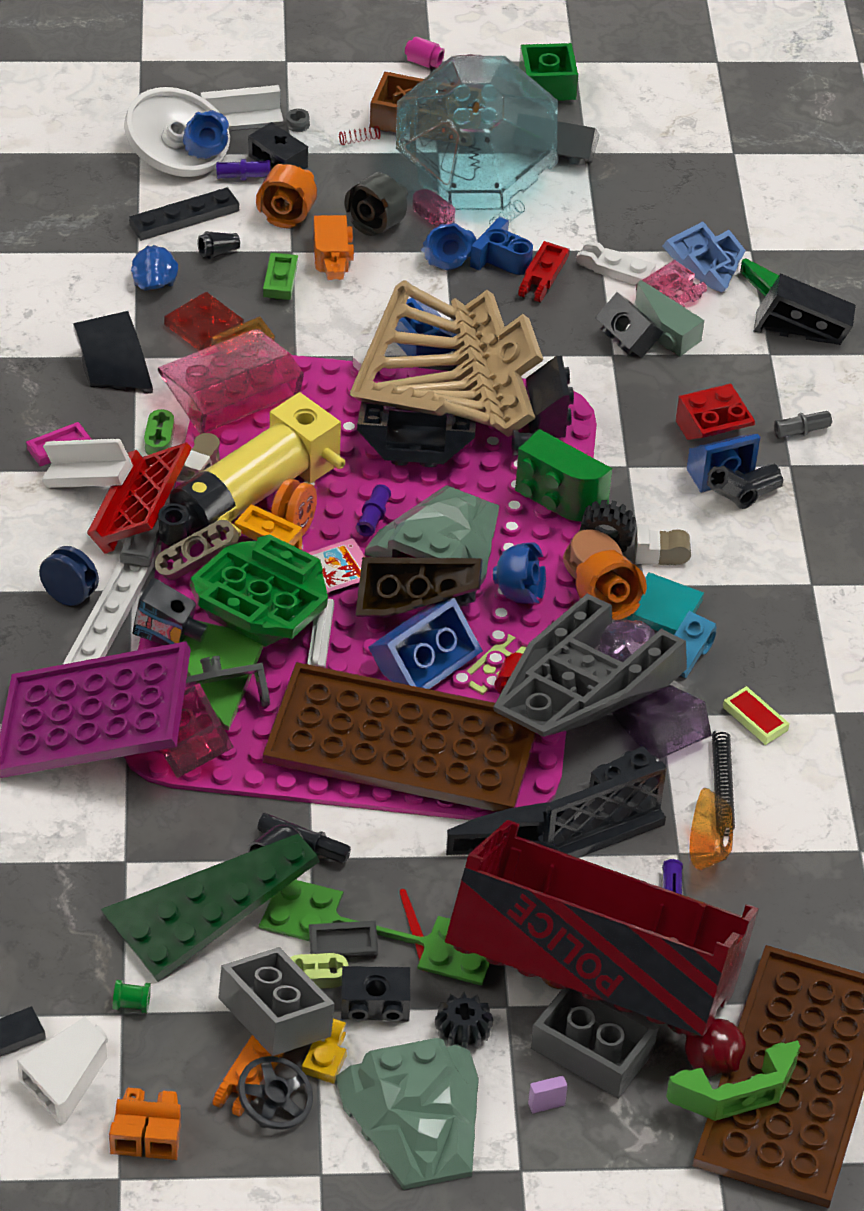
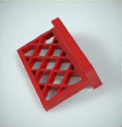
M187 442L144 457L137 450L127 453L133 464L131 471L122 485L110 486L87 531V534L104 554L114 551L120 539L153 529L158 519L159 511L164 506L192 449Z

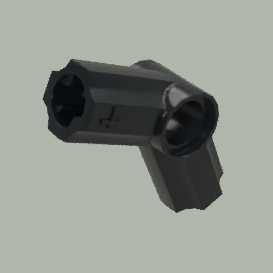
M775 463L768 464L746 474L739 470L733 471L723 465L721 467L714 466L709 471L707 485L713 491L732 500L739 509H746L755 503L758 496L782 487L784 479L780 468Z

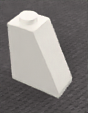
M83 1017L17 1060L19 1081L60 1125L67 1122L107 1060L106 1043L108 1038L106 1033L99 1025L94 1026L86 1017Z

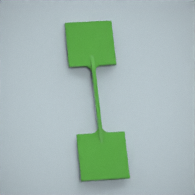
M294 880L271 898L259 928L309 941V924L357 921L341 917L337 913V908L344 895L343 891ZM438 916L432 932L425 937L376 926L377 935L412 944H420L424 947L417 969L478 985L483 984L490 963L486 961V957L475 953H461L455 950L453 945L445 943L450 918Z

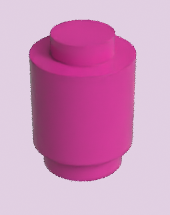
M416 36L406 44L405 55H407V60L431 69L433 67L439 68L444 59V48H441L435 42Z

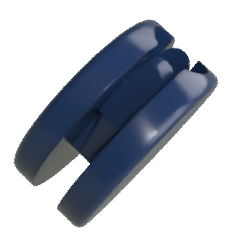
M72 546L57 548L42 561L39 568L40 580L45 590L56 601L67 606L79 605L98 587L99 576L94 563L84 552Z

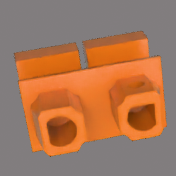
M128 1087L123 1099H117L115 1118L109 1133L110 1154L142 1157L145 1142V1157L177 1160L181 1130V1105L178 1104L177 1093L174 1091H162L158 1094L157 1102L145 1101V1091L140 1088Z

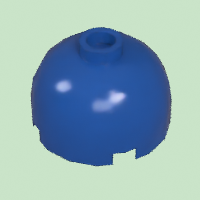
M535 542L521 543L508 548L500 556L497 566L493 568L494 583L499 585V589L506 598L516 603H539L537 597L543 598L545 594L546 568L545 566H539L538 557H543V553Z

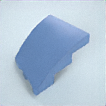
M704 222L671 237L662 245L668 254L690 275L721 293L728 288L738 263L746 251L730 230L715 237Z

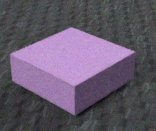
M564 1076L530 1084L528 1105L532 1114L565 1106L567 1083Z

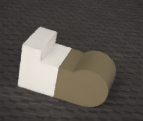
M202 433L195 437L194 447L191 449L176 482L184 483L200 471H205L220 461L218 450L220 441L216 435Z
M637 524L634 544L635 564L681 565L690 560V535L686 531L680 529L669 532L649 531V525Z

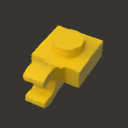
M333 1018L331 1037L325 1038V1041L319 1040L312 1043L302 1064V1071L305 1075L332 1084L335 1083L336 1076L339 1074L347 1057V1049L340 1047L346 1036V1032L343 1031L346 1022Z

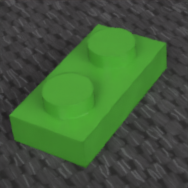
M270 254L263 287V297L291 300L298 266V255Z

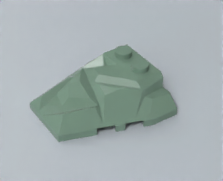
M446 485L381 528L365 548V554L371 557L397 558L401 552H404L416 558H482L481 586L487 575L488 560L491 555V544L495 534L499 505Z
M440 1038L369 1051L365 1054L362 1063L350 1065L336 1076V1084L343 1109L349 1117L354 1116L362 1127V1135L367 1141L371 1140L379 1150V1158L403 1190L472 1176L479 1077L470 1050L458 1045L446 1047L444 1040Z

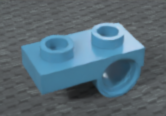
M691 611L687 613L674 634L686 640L687 669L680 675L684 678H687L700 655H705L714 643L717 629L716 623Z

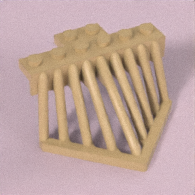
M401 281L393 290L350 391V395L358 401L439 416L449 413L494 427L507 437L512 435L513 429L519 430L534 420L535 415L521 376L544 359L530 319L522 314L507 326H504L494 294L488 290L484 291L467 305L454 298L451 301V306L413 286L408 281ZM410 296L454 321L410 307L406 302ZM408 317L458 335L443 337L398 332L395 328L399 319ZM393 342L457 350L453 354L386 357L384 355L388 345ZM459 365L452 371L378 383L373 381L376 373L382 368Z

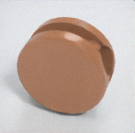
M586 529L574 535L563 554V562L570 575L576 579V568L578 565L585 562L593 554L610 549L622 554L619 545L607 534L597 530Z

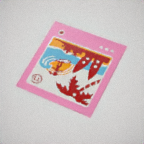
M353 538L308 553L321 559L322 574L327 593L360 581L362 557H365V555Z

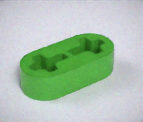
M158 409L150 413L144 436L145 452L147 455L171 448L175 430L172 412ZM157 439L161 440L159 444H156Z

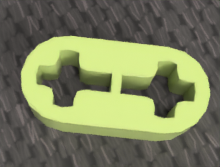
M335 953L299 954L290 957L319 988L342 986V966H349L344 956ZM329 968H336L337 973H330Z

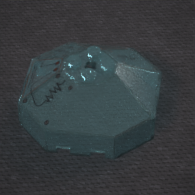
M451 56L397 101L396 149L417 167L418 183L430 193L434 192L442 199V204L449 210H504L511 204V199L520 191L524 193L537 182L538 175L545 169L551 170L558 164V100L506 56ZM474 102H479V106L484 107L480 108L478 113H473V109L468 108L473 106Z

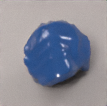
M214 110L203 113L196 112L191 120L187 122L183 135L185 151L188 152L189 156L206 160L225 149L228 142L227 129L229 128L226 117Z
M456 223L441 224L427 235L421 251L424 253V258L428 261L429 265L443 270H453L461 266L467 257H471V246L477 239L472 231L465 230Z
M147 245L139 251L132 260L131 272L134 285L144 291L163 288L166 284L170 287L173 286L178 273V263L173 258L171 251L156 245Z

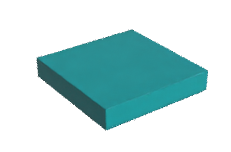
M648 572L645 577L647 590L639 601L641 605L633 614L624 619L656 631L663 629L674 635L689 611L696 613L703 601L704 592Z

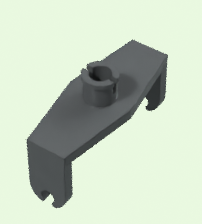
M213 656L212 659L207 657L200 660L203 673L187 676L185 687L255 674L262 707L270 705L263 663L222 669L220 656Z

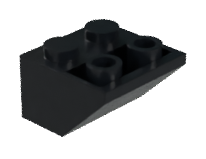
M562 355L555 356L526 378L525 389L535 415V419L528 423L530 433H535L540 429L555 438H565L566 427L572 423L571 409L568 407L574 403L573 387H568V384H570L569 367H564Z

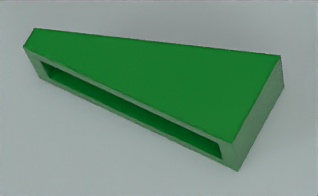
M747 258L742 259L740 273L766 296L779 275Z

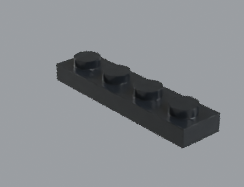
M226 187L129 216V225L140 241L238 212L239 201L230 189Z

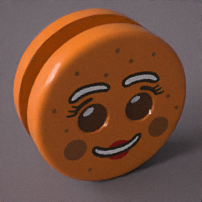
M294 479L285 480L274 497L271 513L302 527L303 536L309 529L316 511L317 493L315 487L312 484L300 483Z

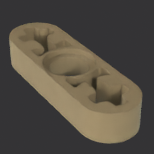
M218 520L160 552L155 560V568L168 580L178 579L209 562L226 546L237 544L239 539L238 531L229 521ZM225 530L227 532V539L222 541L220 539V532ZM207 538L212 540L211 543L214 547H211L210 543L206 540ZM194 544H204V551L200 556H190V549ZM180 553H182L183 556L188 560L187 562H184L182 560L183 558L180 555ZM170 559H172V560L174 561V563H173V567H174V568L171 569V570H168V569H167V567H168L167 561H169Z

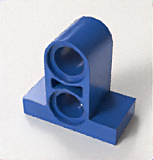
M499 216L471 246L470 267L480 271L486 263H490L510 273L524 275L532 261L533 244L529 240L509 232V220Z

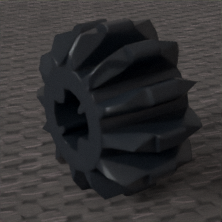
M465 992L462 993L460 998L450 994L447 1002H441L438 1007V1013L435 1016V1026L438 1030L439 1038L448 1040L449 1046L461 1045V1047L466 1049L468 1045H471L478 1049L481 1041H488L490 1037L493 1017L488 1003H480L478 994L473 998H467Z

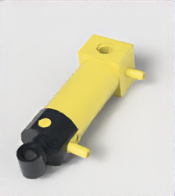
M301 392L289 398L270 411L269 429L205 471H200L170 492V504L163 506L158 514L160 540L166 545L173 546L189 537V535L191 536L218 520H227L231 523L251 504H257L278 490L287 479H294L300 476L311 484L335 467L342 469L345 466V459L340 457L341 421ZM232 524V525L237 529L238 534H239V537H240V536H241V530H240L238 527H236L234 524Z

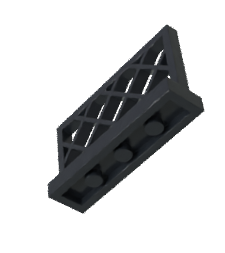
M660 761L547 803L544 834L538 836L537 841L550 843L559 848L563 853L579 858L664 826L666 816L661 810L667 767ZM653 777L646 785H643L648 778ZM624 788L617 796L614 795L619 789ZM636 790L639 791L630 801L627 800ZM596 798L589 806H585L591 799ZM607 801H610L602 811H598ZM567 809L560 817H557V812ZM578 812H582L573 822L570 821Z

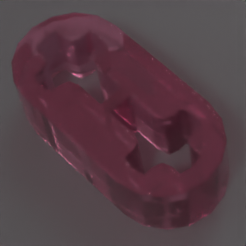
M420 189L413 194V210L436 227H439L441 224L455 223V207L438 194L428 189Z

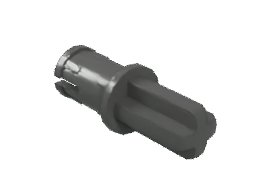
M822 411L807 415L799 413L797 417L775 420V434L778 439L800 433L805 436L809 431L830 427L832 417L829 411Z

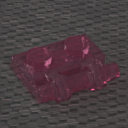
M673 260L642 280L683 307L689 302L697 301L707 291V285L704 282H700L697 285L693 283L694 273L676 260ZM679 290L684 292L681 295L676 294Z

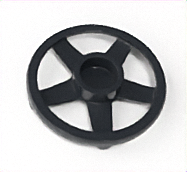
M266 1056L250 1062L242 1071L236 1087L242 1107L262 1128L268 1127L282 1130L295 1127L305 1120L313 1104L312 1087L305 1073L297 1065L281 1057ZM271 1062L287 1065L297 1072L298 1075L288 1080L276 1076ZM261 1064L265 1083L263 1085L246 1084L245 1081L248 1073L255 1066ZM302 1084H305L307 1090V1104L304 1110L299 1108L290 1099L291 1092ZM246 1094L264 1099L261 1115L251 1107ZM277 1107H283L296 1117L287 1122L271 1121Z

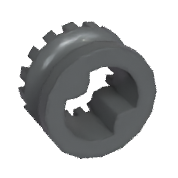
M293 109L286 114L289 130L303 132L309 129L310 116L308 111Z

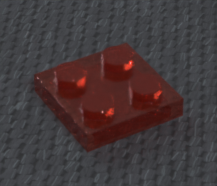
M204 292L165 315L164 325L202 353L244 328V319L208 292Z

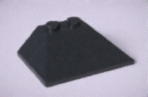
M362 401L357 423V431L384 460L391 461L394 465H407L408 462H417L423 467H437L438 464L446 463L475 438L476 428L475 421L449 413L439 416Z

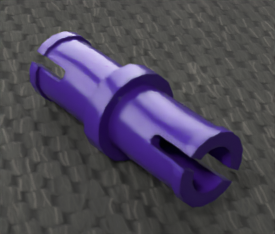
M241 159L240 162H217L216 164L217 179L241 178V181H245L247 178L267 177L271 171L270 160L247 162L246 159Z
M382 484L376 485L372 490L370 499L364 503L362 507L363 514L356 525V530L360 535L372 536L378 522L384 518L386 513L385 506L391 497V490L387 486Z

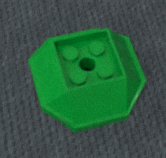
M270 534L258 537L257 541L240 542L226 546L191 577L190 587L198 606L206 611L210 619L243 634L264 647L283 638L293 639L327 607L328 602L321 559Z

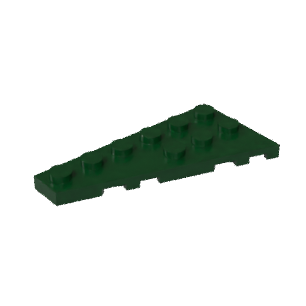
M295 834L104 907L101 911L155 980L159 982L320 861L299 834Z

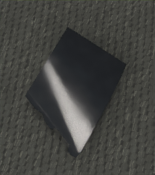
M128 311L73 323L74 333L82 353L83 369L90 387H111L124 391L125 387L141 388L144 393L153 392L142 348Z

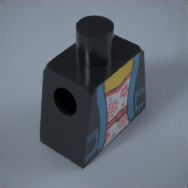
M152 577L139 598L132 634L162 645L183 642L186 636L201 643L207 632L208 625L193 619L196 603L192 599Z

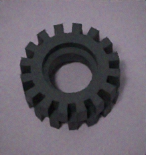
M602 500L601 505L597 501L592 503V507L588 505L586 511H584L579 531L592 529L603 532L619 545L622 552H625L627 547L631 546L635 532L636 518L632 517L633 512L631 510L625 511L626 506L624 504H621L620 507L616 506L617 501L613 500L611 504H607V500ZM599 525H608L616 530H606Z

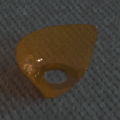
M703 788L700 791L690 834V858L693 866L700 871L726 860L733 846L734 826L732 809L725 799L708 788ZM729 827V840L727 845L724 846V833L726 828Z

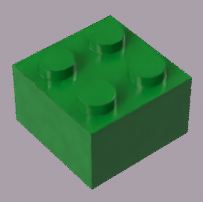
M572 43L521 44L519 74L525 101L576 100L578 70Z

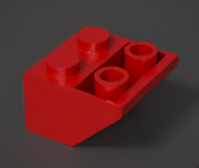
M731 383L681 395L678 398L676 423L687 440L705 438L755 425L754 418Z

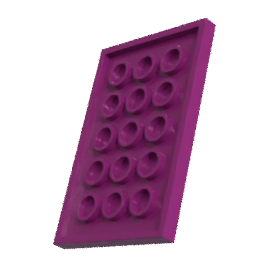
M187 642L12 674L0 731V778L177 747L191 652Z

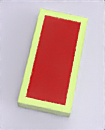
M747 686L723 702V708L765 745L789 729L790 723Z

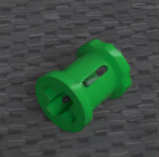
M116 980L113 994V1010H119L120 1007L140 1009L141 1013L147 1014L151 997V983L139 986L123 984L122 980Z

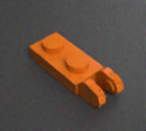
M253 1035L217 1089L212 1100L214 1106L221 1108L232 1092L238 1094L236 1087L239 1077L250 1062L261 1057L272 1056ZM284 1053L275 1055V1057H281V1058H282V1056L284 1055ZM271 1062L273 1070L277 1066L278 1062ZM261 1064L255 1066L248 1073L245 1081L246 1084L263 1085L265 1083ZM246 1094L249 1104L251 1100L254 1101L257 1096ZM238 1096L233 1103L232 1114L240 1117L244 1113V1108Z

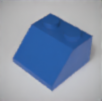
M758 434L742 435L689 448L687 471L699 491L702 493L712 490L707 485L708 473L714 466L721 467L724 465L733 471L739 470L743 474L755 470L760 436Z

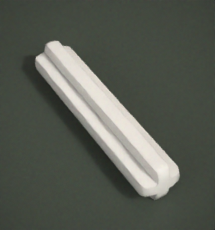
M328 599L327 607L314 618L308 665L326 667L335 603L333 599Z

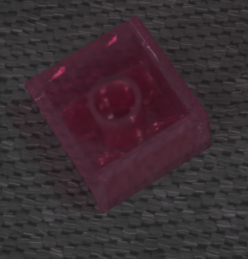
M200 683L185 690L177 747L161 750L177 778L234 748Z

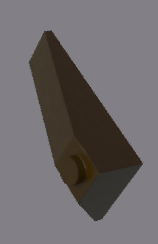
M362 557L356 616L387 618L480 590L483 560L482 558Z

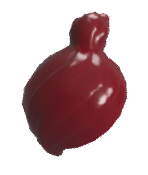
M718 1018L714 1019V1022L704 1036L686 1035L685 1052L694 1069L702 1068L706 1077L709 1078L719 1073L737 1072L745 1052L746 1042L743 1033L729 1020ZM670 1024L667 1025L676 1034H684L679 1031L678 1027Z

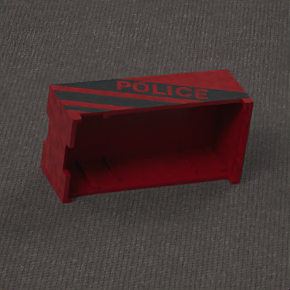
M510 820L505 821L468 854L445 938V943L453 945L455 950L465 954L475 953L486 957V961L494 965L511 966L527 977L538 976L544 978L557 988L574 989L581 992L582 996L587 999L607 1001L614 1004V1007L620 1011L640 1013L653 1023L670 1024L678 1027L680 1032L689 1036H704L714 1022L719 1006L724 1008L734 994L759 908L746 904L741 916L517 837L520 824Z

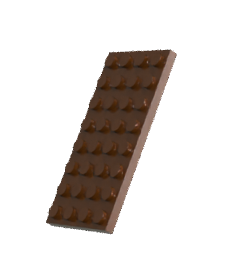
M296 662L263 753V763L499 812L515 808L517 805L537 733L494 712V702Z
M765 945L738 1025L745 1038V1052L740 1061L739 1070L727 1074L722 1073L718 1087L726 1083L735 1084L749 1080L757 1074H764L762 1066L765 1051L777 1043L786 1044L798 1040L800 1050L797 1064L778 1103L716 1121L707 1118L692 1166L830 1208L864 1094V973Z

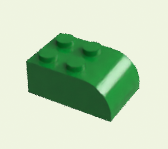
M539 429L518 449L515 491L566 519L582 522L584 511H586L588 505L592 507V503L595 501L601 505L602 500H607V504H609L613 468Z

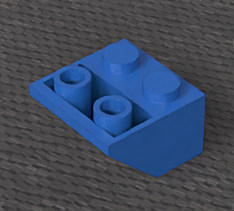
M409 298L406 302L410 307L441 317L436 310L413 298ZM408 317L399 319L395 328L398 332L443 337H454L457 335ZM397 343L407 356L447 354L456 350Z

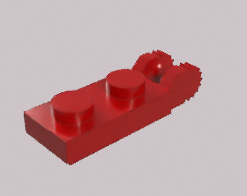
M544 241L525 271L518 295L526 297L531 284H535L538 287L534 294V300L541 303L547 289H550L568 259L570 249Z

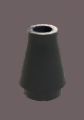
M206 231L203 235L198 236V250L202 257L207 256L211 259L231 250L239 249L240 238L237 233Z

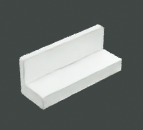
M279 85L201 92V97L226 117L229 123V131L261 128L270 122L277 126L283 125Z
M120 439L48 441L43 446L52 463L42 478L47 488L122 485L133 467Z

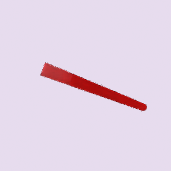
M400 889L411 933L415 936L424 937L405 889ZM415 943L420 961L424 947Z

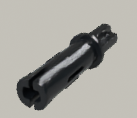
M263 813L259 819L257 829L263 833L276 825L286 824L294 827L317 856L322 855L340 863H345L350 857L351 847L349 845L327 837L323 831L317 833L267 813Z

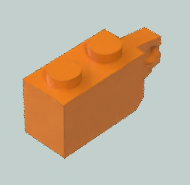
M315 215L313 231L315 269L325 272L327 280H344L345 272H348L349 261H354V245L348 244L353 242L352 226H347V215Z

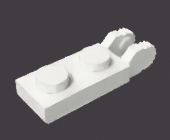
M590 240L584 243L583 250L578 252L576 256L577 263L582 267L585 266V268L594 270L596 273L637 286L640 280L648 284L656 269V264L608 248L604 249L600 243Z

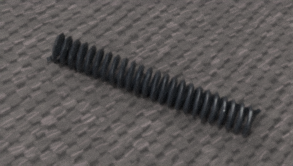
M713 731L712 752L716 831L722 836L733 835L732 833L724 834L720 832H731L735 829L731 736L726 732L716 733V731ZM720 734H725V735H727V736H718V737H716L717 735H720ZM720 827H722V828H730V827H732V828L729 829V830H724V829H721Z

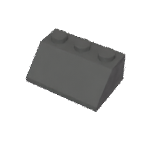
M518 114L512 147L518 149L517 153L521 155L533 156V152L544 154V159L559 161V157L569 158V163L584 166L585 161L592 163L600 134L594 127Z

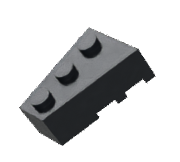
M780 273L757 309L753 332L762 333V330L780 332L779 336L788 337L789 334L806 336V340L841 345L853 327L856 305Z

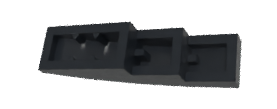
M547 803L502 810L448 829L446 855L470 854L507 820L520 824L517 837L529 841H537V837L543 835ZM567 809L557 812V817H560Z

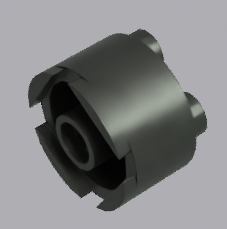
M376 172L347 191L344 200L346 213H351L354 219L351 223L358 231L368 236H375L403 220L407 212L406 198L408 192L404 185L398 184L390 176L382 172Z

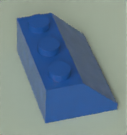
M455 598L430 604L368 647L380 671L390 681L430 689L483 652Z

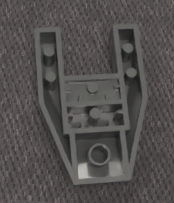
M587 593L529 642L494 705V712L543 737L584 726L670 685L687 669L686 640L660 629L624 662L606 655L595 648L613 633L612 605Z

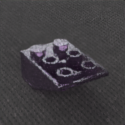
M668 685L612 712L640 747L644 746L651 755L656 756L658 759L712 736L705 701L673 685Z

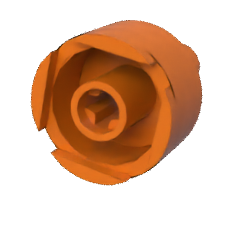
M275 165L256 194V206L261 213L262 211L267 216L266 220L269 223L280 228H292L302 222L317 198V187L313 173L294 165Z
M610 549L597 552L576 568V589L579 597L582 598L588 593L612 605L613 620H620L630 616L641 605L639 601L647 590L646 578L635 564L617 551Z

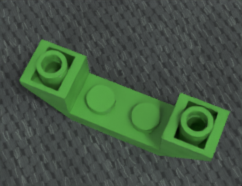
M797 1040L786 1044L777 1043L765 1051L762 1066L764 1074H757L749 1080L735 1084L726 1083L714 1090L702 1068L680 1071L674 1076L669 1077L666 1097L670 1103L714 1121L778 1103L796 1067L800 1044Z

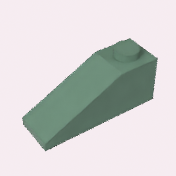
M640 280L637 283L635 304L640 311L664 332L657 340L659 344L676 355L682 356L702 341L704 319L644 281Z

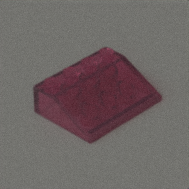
M258 328L158 367L159 374L199 434L209 432L293 397L301 391L304 373L291 354Z

